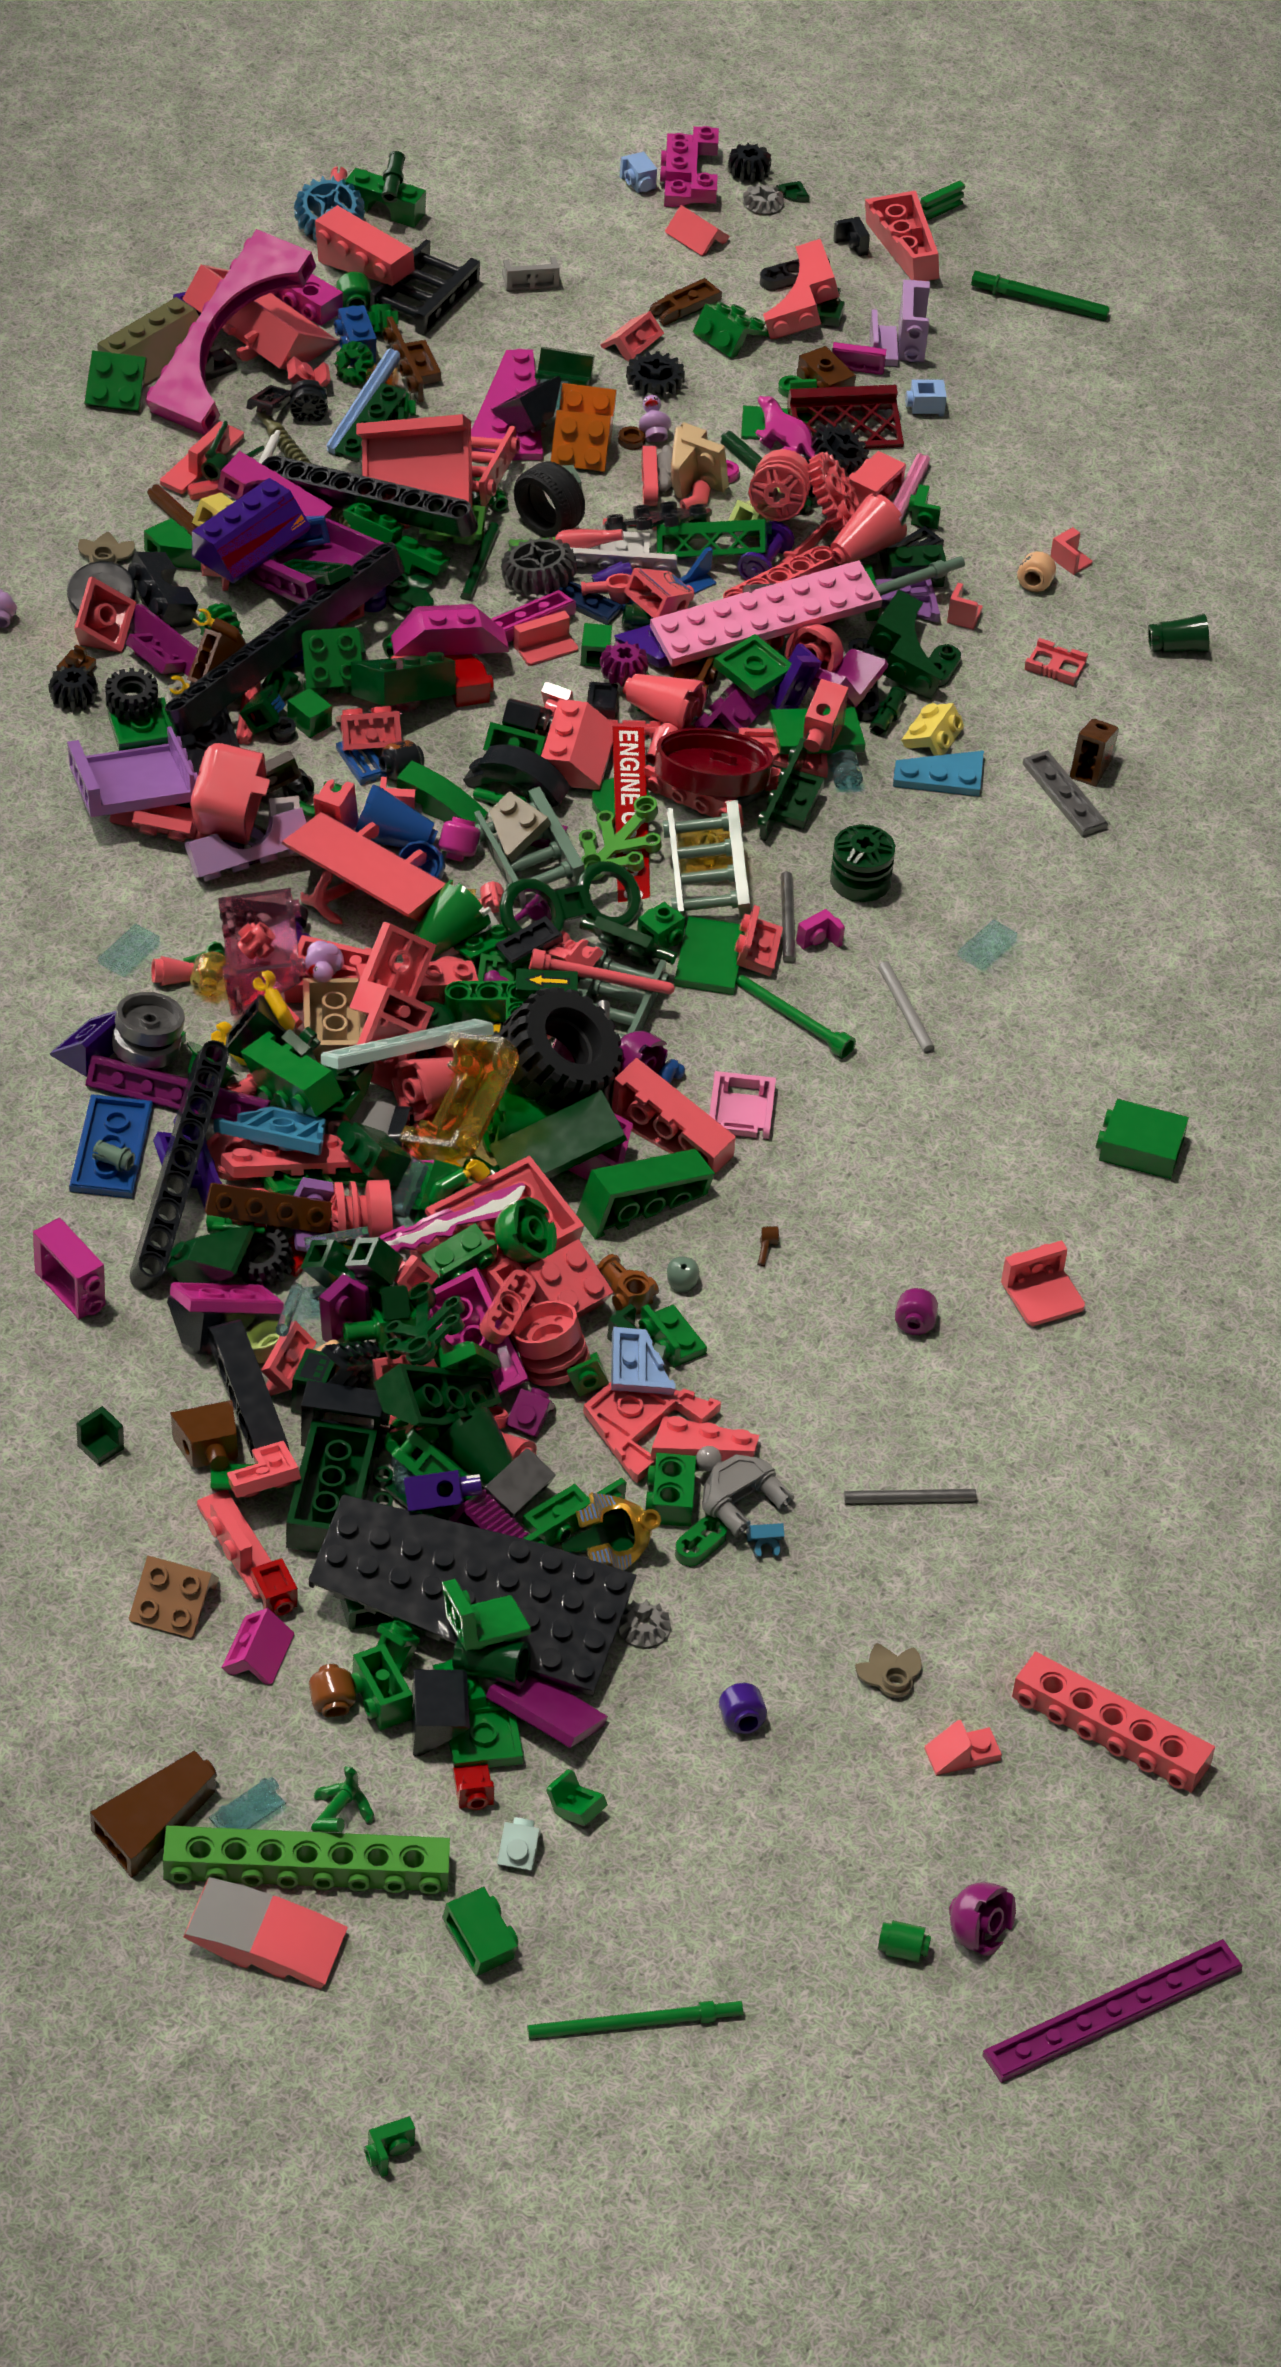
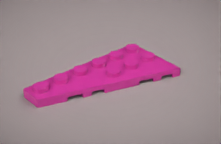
M533 349L505 351L471 429L472 437L504 438L510 425L494 415L491 409L536 385ZM530 429L522 433L516 431V437L520 438V451L518 454H515L512 461L543 460L541 430L532 433ZM472 448V451L496 452L495 449Z

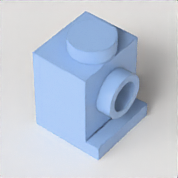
M643 151L621 157L619 177L625 179L629 186L632 185L637 193L647 192L656 189L657 168Z
M944 380L911 381V389L906 391L905 404L906 407L912 408V414H938L939 416H944L947 398Z

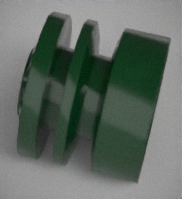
M859 824L841 830L834 840L830 883L833 889L841 897L856 902L875 901L885 896L891 888L896 847L893 838L883 829L873 825Z

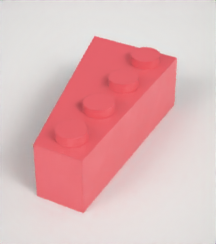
M338 205L315 220L318 261L322 264L347 272H360L369 279L391 286L415 271L412 248Z
M635 1058L614 1078L612 1111L633 1123L631 1131L670 1154L696 1149L715 1174L734 1156L736 1136L638 1058Z

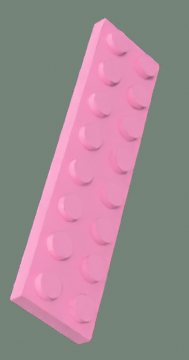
M860 560L755 589L752 593L744 592L650 619V628L670 665L673 667L726 652L754 634L764 641L795 632L804 626L824 624L877 609L882 606V598Z

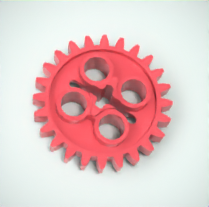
M821 452L809 459L808 467L810 471H808V474L812 478L810 483L813 488V494L818 499L817 504L822 506L823 515H827L828 523L833 525L834 531L838 530V533H840L860 506L859 497L854 492L855 488L851 486L850 478L845 476L844 468L840 467L838 460L835 461L833 455H829L828 452Z

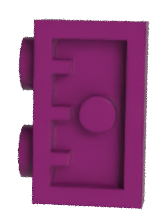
M342 1274L319 1296L322 1340L325 1342L330 1340L338 1341L341 1337L344 1338L343 1323L371 1320L369 1288L359 1280H354Z

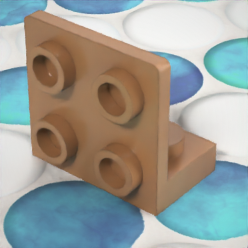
M147 1555L129 1615V1621L193 1638L208 1589H216L219 1577L207 1571Z

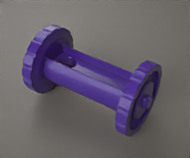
M769 521L772 523V535H767V554L747 552L738 561V571L743 579L747 581L773 568L771 563L777 554H783L785 551L792 549L795 538L788 526L781 522Z

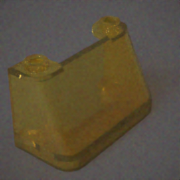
M455 1031L450 1032L445 1045L452 1049L453 1061H449L447 1066L455 1073V1077L432 1123L420 1120L418 1124L420 1127L418 1128L405 1125L399 1137V1140L422 1160L436 1159L451 1163L470 1157L476 1152L518 1065V1052L506 1038Z

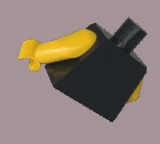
M269 970L262 972L266 985L260 977L253 980L254 988L258 991H264V996L259 994L233 1027L230 1023L223 1021L216 1025L218 1030L211 1033V1040L223 1042L229 1054L240 1065L247 1066L241 1051L268 1031L275 1035V1042L281 1046H284L281 1037L289 1029L296 1034L295 1020L278 989H273L276 977Z

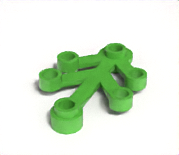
M646 795L637 798L633 805L635 814L616 835H614L613 830L615 826L614 814L608 810L597 814V824L602 830L605 846L599 853H596L597 836L595 831L586 829L580 832L579 842L585 852L581 860L584 863L585 869L599 861H611L624 868L627 867L632 872H637L644 868V859L640 852H631L624 857H611L616 853L645 848L647 852L655 853L662 848L661 837L657 833H648L643 837L629 839L643 823L652 822L656 818L658 806L654 797ZM599 874L593 880L600 879L606 874Z

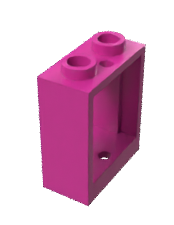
M60 1217L34 1230L35 1273L78 1320L87 1315L97 1314L106 1305L104 1264Z

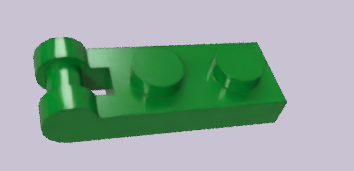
M413 1427L406 1434L407 1439L402 1446L397 1445L391 1453L395 1459L415 1476L460 1470L461 1477L469 1476L427 1440L421 1432ZM418 1447L423 1453L416 1461L411 1454ZM451 1483L441 1484V1495L452 1494L453 1486ZM473 1496L464 1497V1501L466 1502ZM454 1505L451 1507L457 1510L460 1507V1505Z

